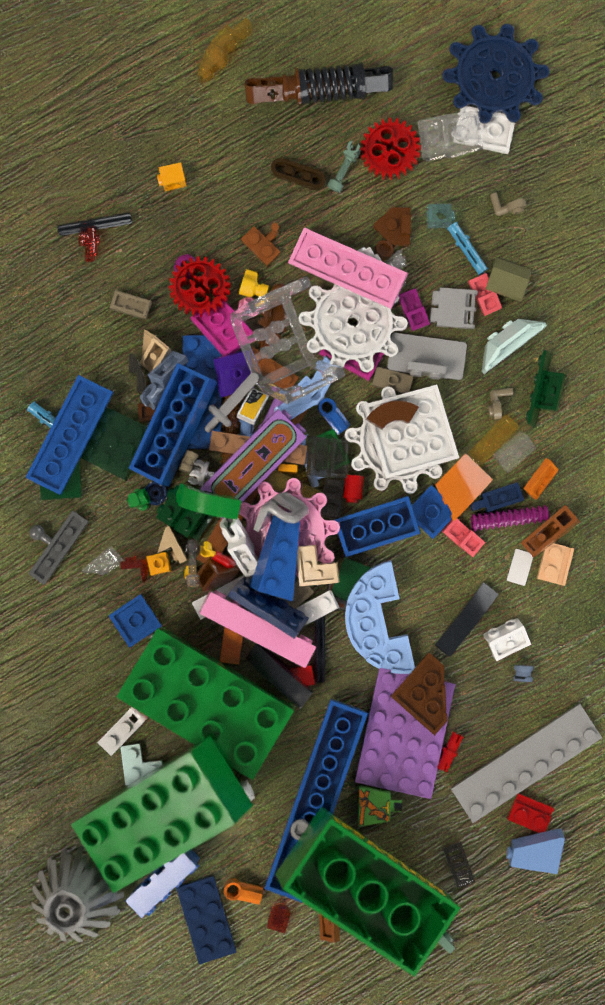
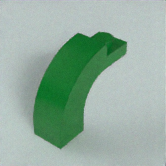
M180 483L179 489L176 492L178 506L211 516L238 520L242 500L232 496L205 492Z

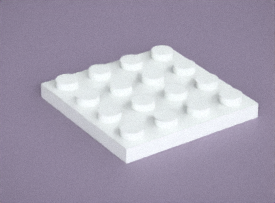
M437 385L363 405L366 418L378 406L391 401H406L419 406L409 424L396 421L387 424L381 430L368 422L385 479L459 458Z

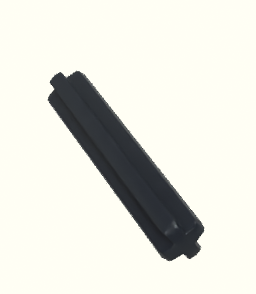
M123 213L60 224L57 226L59 235L64 236L131 224L132 217L130 213Z
M325 616L315 620V682L317 683L325 682Z

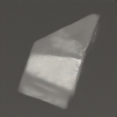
M110 546L83 568L82 572L97 573L99 575L108 574L122 563L123 559Z

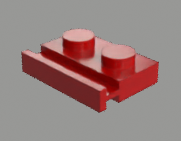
M518 793L507 819L535 832L542 833L546 832L554 808Z

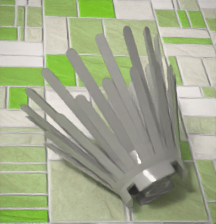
M80 846L77 850L70 875L71 854L67 855V849L62 850L58 880L56 860H52L51 857L47 860L50 889L44 872L41 870L38 873V879L45 898L36 886H33L32 889L44 907L43 909L32 902V908L45 916V918H36L38 923L47 924L49 926L47 933L52 935L55 931L59 933L60 939L65 942L67 941L65 933H68L77 942H83V939L74 931L91 937L98 936V933L83 927H109L111 925L109 921H94L90 919L119 914L120 909H117V906L99 910L95 909L124 897V892L118 893V891L115 893L111 891L99 897L109 890L110 887L105 879L98 883L103 876L97 866H94L95 863L92 858L83 871L88 859L87 855L82 856L83 846ZM63 906L68 907L70 912H66Z

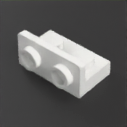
M518 618L508 620L505 624L492 628L483 634L496 661L531 645L526 630Z

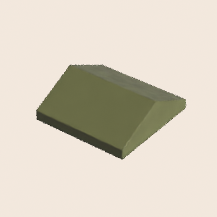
M495 258L485 289L521 302L530 279L531 270Z

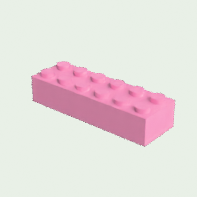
M217 590L208 592L198 611L200 614L306 668L316 646L312 645L313 640L302 634L293 639L249 609L248 611L243 609V606L232 599L231 602L226 600L225 594Z

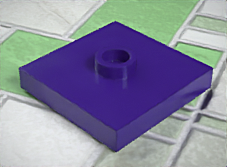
M248 350L214 358L219 393L222 397L233 394L252 373Z

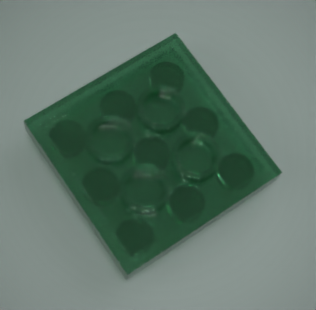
M106 407L81 458L127 481L132 472L129 466L147 430V426Z

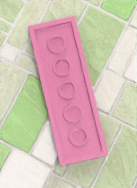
M306 228L303 229L288 261L290 265L389 309H392L408 275L407 272Z

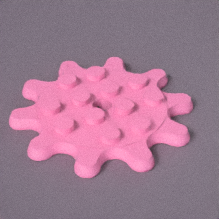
M291 478L288 480L286 489L283 492H288L304 502L309 510L308 514L300 520L298 546L316 545L318 561L332 563L335 558L334 553L326 548L325 538L329 535L337 534L340 530V525L335 520L328 521L321 516V509L327 503V497L323 493H316L311 498H304L300 492V481L296 478ZM262 482L258 486L260 494L258 504L251 505L247 502H242L239 510V515L243 516L247 521L245 530L254 543V553L258 559L271 521L259 532L254 530V526L261 507L275 495L279 494L273 490L268 482ZM278 505L282 510L291 512L288 508ZM296 561V572H295V574L298 576V568H297V561Z

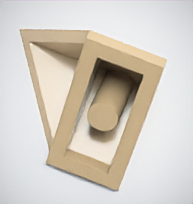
M144 329L142 357L139 363L151 372L172 351L159 338Z

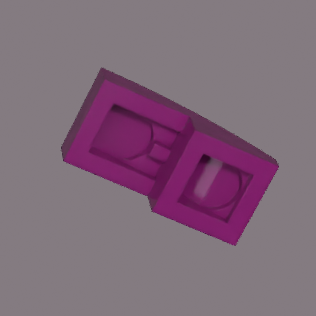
M416 288L398 295L400 305L412 331L430 324Z

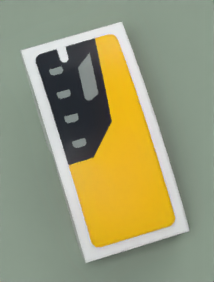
M252 388L244 400L237 418L254 425L269 395Z

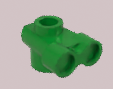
M135 489L133 493L128 495L127 502L130 508L136 507L141 511H146L150 508V497L146 489Z

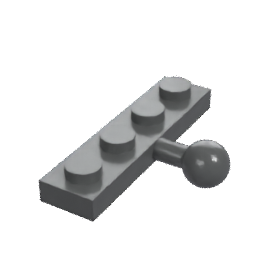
M72 511L53 539L45 534L42 526H32L29 531L30 537L34 540H42L48 546L28 574L43 585H46L89 521L75 511Z

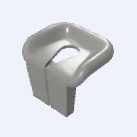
M288 492L279 493L261 507L254 530L257 532L262 530L269 524L273 515L288 523H298L308 514V507L304 502ZM278 505L288 508L291 512L282 510Z

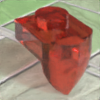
M134 556L126 557L125 561L120 562L121 570L140 568L142 581L145 583L149 572L147 559L137 560V557Z
M284 903L272 905L265 928L285 934L291 914L289 907Z

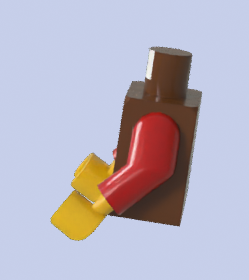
M205 541L204 547L200 546V553L203 557H212L206 560L197 574L195 573L194 566H186L184 577L187 580L196 579L203 592L230 583L241 570L231 554L224 555L217 550L213 551L212 544Z

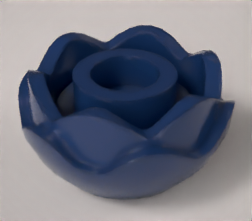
M153 481L145 487L150 497L149 504L160 505L167 499L168 491L166 486Z

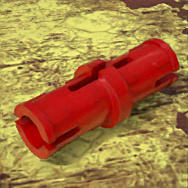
M452 731L447 746L443 747L442 751L444 752L437 766L438 769L445 772L449 771L454 757L458 755L457 750L464 736Z

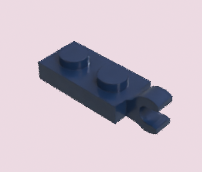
M517 482L481 494L482 500L471 503L470 508L471 511H475L485 507L486 512H490L524 501L519 483Z

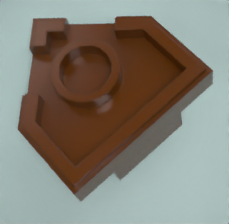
M392 207L372 227L393 246H410L411 208Z

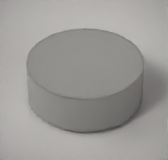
M304 819L295 820L291 825L292 836L299 840L309 823Z

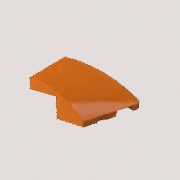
M465 453L435 485L438 492L442 495L444 504H448L452 513L451 518L455 521L493 479Z

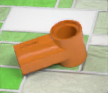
M230 878L224 884V894L229 900H241L260 905L263 886ZM231 885L238 887V891L235 893H230L227 889Z

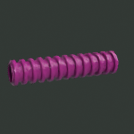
M543 505L542 508L537 506L530 509L526 507L525 510L519 508L518 511L516 509H513V511L507 510V512L503 510L501 513L496 511L494 514L493 512H489V514L483 513V515L479 513L477 516L472 514L471 527L474 531H477V529L483 530V528L488 530L489 527L491 529H495V527L501 528V526L507 527V525L512 527L513 524L515 526L519 524L524 525L525 523L528 525L531 522L535 524L537 521L542 523V521L546 522L549 519V510L546 505Z

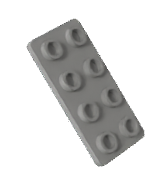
M400 333L392 334L391 341L397 345L398 353L388 358V370L410 373L411 376L415 377L425 375L431 379H462L467 349L465 342Z

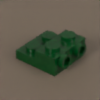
M176 485L175 488H171L168 491V499L165 504H161L157 508L156 518L191 539L207 514L178 506L176 492L179 486Z

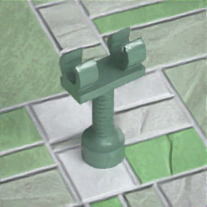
M353 141L347 144V150L344 151L345 160L337 173L338 175H336L335 179H330L327 184L328 188L338 193L343 188L341 182L351 162L356 163V158L360 155L359 144L357 149L352 151L354 147L352 145Z

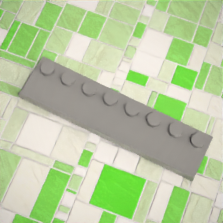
M578 703L450 789L472 823H474L600 740L602 736L581 704Z

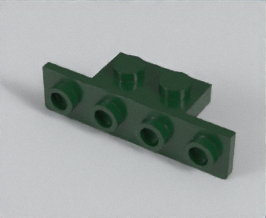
M543 350L542 355L539 356V370L534 377L535 388L534 392L532 391L530 395L531 406L530 410L526 413L527 424L533 428H536L539 410L558 412L566 378L564 373L548 371L552 356L548 350Z

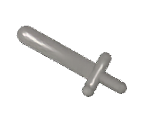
M251 373L219 409L213 404L209 406V411L214 417L205 426L206 432H211L219 422L226 427L231 426L232 423L227 418V415L258 382L259 376L256 373Z

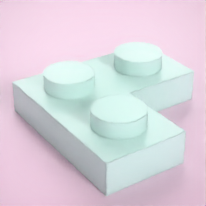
M141 743L121 746L125 786L132 784L163 765L162 760L143 762Z

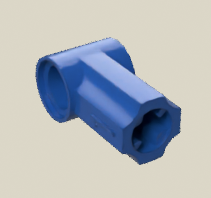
M325 398L319 403V414L324 417L337 435L351 426L332 399ZM329 403L332 407L331 412H324L322 404Z

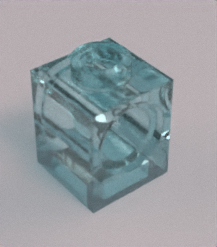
M428 204L427 228H448L455 221V211L451 210V204ZM443 213L446 218L439 219L436 214Z

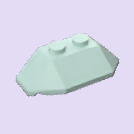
M523 319L507 322L502 327L503 331L499 334L494 332L487 338L489 341L485 345L482 373L486 374L541 332L547 324L545 322Z

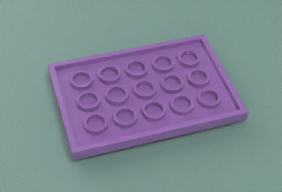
M380 668L378 670L355 782L431 799L447 722L434 736L390 696L409 674L391 673L389 669ZM445 682L447 721L455 684Z

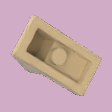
M168 526L164 530L157 554L172 548L173 551L170 553L175 562L179 561L180 564L188 561V558L172 528Z

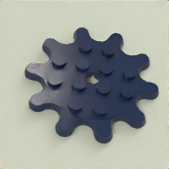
M504 24L496 36L488 35L483 26L476 25L471 31L473 36L472 44L465 46L459 42H454L450 45L449 51L458 60V65L455 68L444 70L442 74L443 80L446 83H454L460 87L459 94L453 100L454 106L457 109H462L466 105L476 106L479 110L478 120L481 124L489 123L495 112H502L509 122L515 123L521 117L519 105L522 102H527L534 106L542 102L543 96L534 88V82L548 77L550 70L548 66L538 65L532 61V54L539 47L538 42L535 39H529L524 43H517L513 38L514 28L512 25ZM491 72H499L500 77L494 79L491 76Z

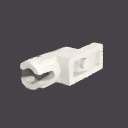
M239 518L238 520L222 519L220 528L228 542L229 553L245 577L253 575L259 560L254 553V543Z

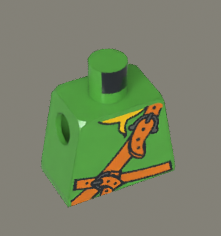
M358 785L359 826L390 822V812H402V800H391L390 791Z

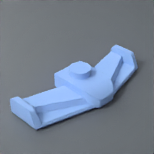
M325 356L312 380L305 376L293 389V392L297 395L280 406L275 407L274 411L285 409L292 416L291 419H293L310 407L318 405L325 398V393L337 373L330 366L331 360Z

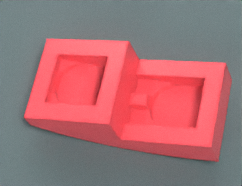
M487 273L468 280L471 290L478 291L475 299L484 316L502 309L497 293L485 289L489 279Z
M458 519L455 521L451 520L441 530L472 557L485 544L472 530H469Z

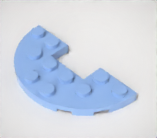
M389 560L369 569L353 586L346 604V629L355 650L368 663L378 669H389L391 673L409 674L415 668L408 634L388 638L381 603L400 599L392 563Z

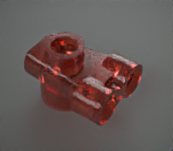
M87 228L86 231H80L78 243L79 246L85 247V261L93 262L95 261V256L98 255L100 235H96V229Z

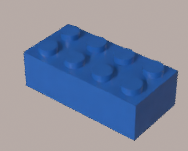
M409 496L335 519L340 525L338 534L346 557L421 534Z

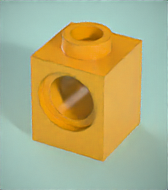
M181 162L159 167L160 174L157 175L159 186L163 185L165 191L187 187Z
M168 552L147 556L151 576L172 571Z

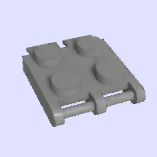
M440 288V291H433L432 305L438 306V308H431L430 322L437 323V327L475 329L473 320L474 312H476L475 296L478 295V291ZM470 295H472L471 307H469ZM468 312H470V322H469V324H467V323H468Z

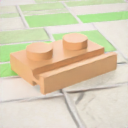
M555 543L543 551L536 579L565 586L574 548Z

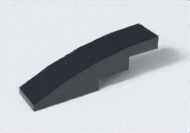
M483 582L458 615L454 617L435 643V646L451 657L499 594Z
M258 643L255 644L246 659L282 694L300 709L303 708L313 694V691L299 681L300 678L290 671L284 662Z

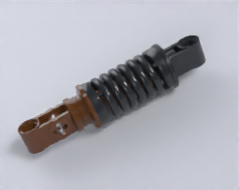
M359 62V64H351L350 66L343 65L341 67L337 65L335 69L333 66H329L328 69L321 67V70L318 67H315L314 70L311 68L306 70L295 68L294 75L292 76L282 74L279 77L250 78L244 82L246 102L258 104L283 100L289 102V100L294 99L297 101L298 106H301V104H310L312 101L317 103L318 97L320 102H325V96L328 102L332 101V96H334L335 101H339V95H341V99L344 101L347 99V94L350 100L354 98L365 100L366 93L388 92L393 89V68L381 66L364 69L363 63Z

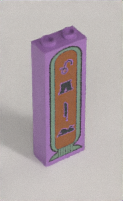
M277 409L199 490L232 496L242 500V503L306 438L304 434L306 430L299 423L295 425L290 420L292 416L285 409L282 411Z

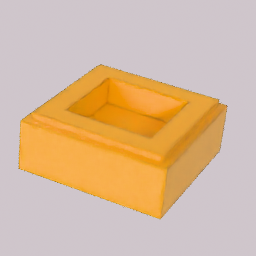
M280 463L278 473L297 474L298 466Z

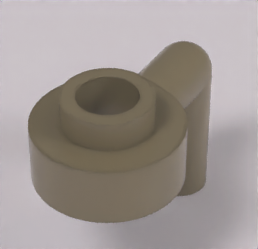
M493 193L490 195L497 216L508 212H513V215L520 214L527 207L525 198L511 201L501 207L498 194Z
M513 388L490 391L491 405H488L489 417H493V420L502 419L501 403L498 397L513 395Z

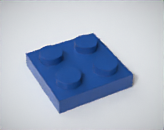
M432 485L412 505L418 526L432 539L452 520V513L448 504H444L442 495Z
M142 594L108 615L129 648L156 631L157 628L162 627V624Z

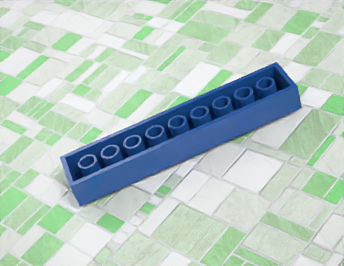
M330 698L265 883L266 890L301 902L282 888L276 876V872L298 841L291 834V825L297 819H304L310 824L321 807L333 814L368 715L367 711Z

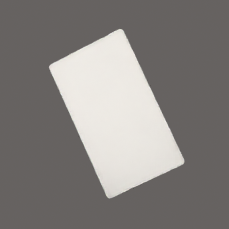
M515 549L507 581L525 586L533 556L529 552Z

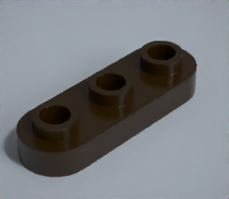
M277 158L271 164V172L278 179L314 191L322 189L325 185V175L320 170L284 158ZM279 167L284 169L282 172L277 171ZM300 173L302 176L296 178L295 174ZM318 179L319 183L314 184L312 181Z

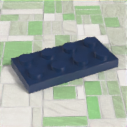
M245 576L231 589L228 597L293 639L296 638L309 619L302 611L294 609L285 600L251 588L252 579Z
M211 875L176 888L199 965L237 953L215 876Z

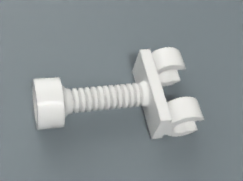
M196 460L189 476H195L197 479L189 477L188 481L193 485L199 484V486H202L205 479H209L214 472L208 471L209 462L204 463L202 460Z

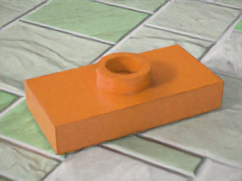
M546 458L523 489L533 499L537 500L559 469L551 460Z

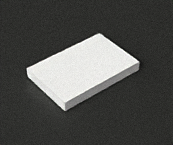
M465 106L460 109L453 143L504 154L509 153L515 123L509 122L505 114L495 112L489 123L481 124L478 120V108Z

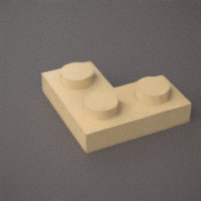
M316 545L298 546L297 568L300 586L340 582L337 562L318 564Z

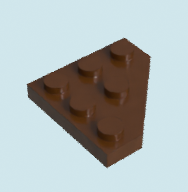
M428 652L390 696L435 736L447 722L444 665Z

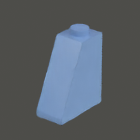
M554 829L512 839L511 846H508L506 850V858L509 859L510 866L558 874L565 841L562 829Z

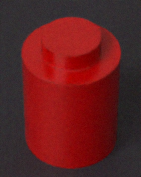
M345 475L343 498L347 499V503H358V500H362L363 476Z

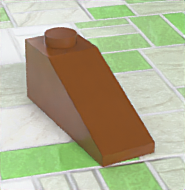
M565 505L524 539L521 544L535 557L567 534L581 521Z

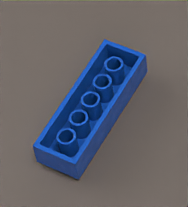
M177 363L129 469L160 485L170 486L218 382Z

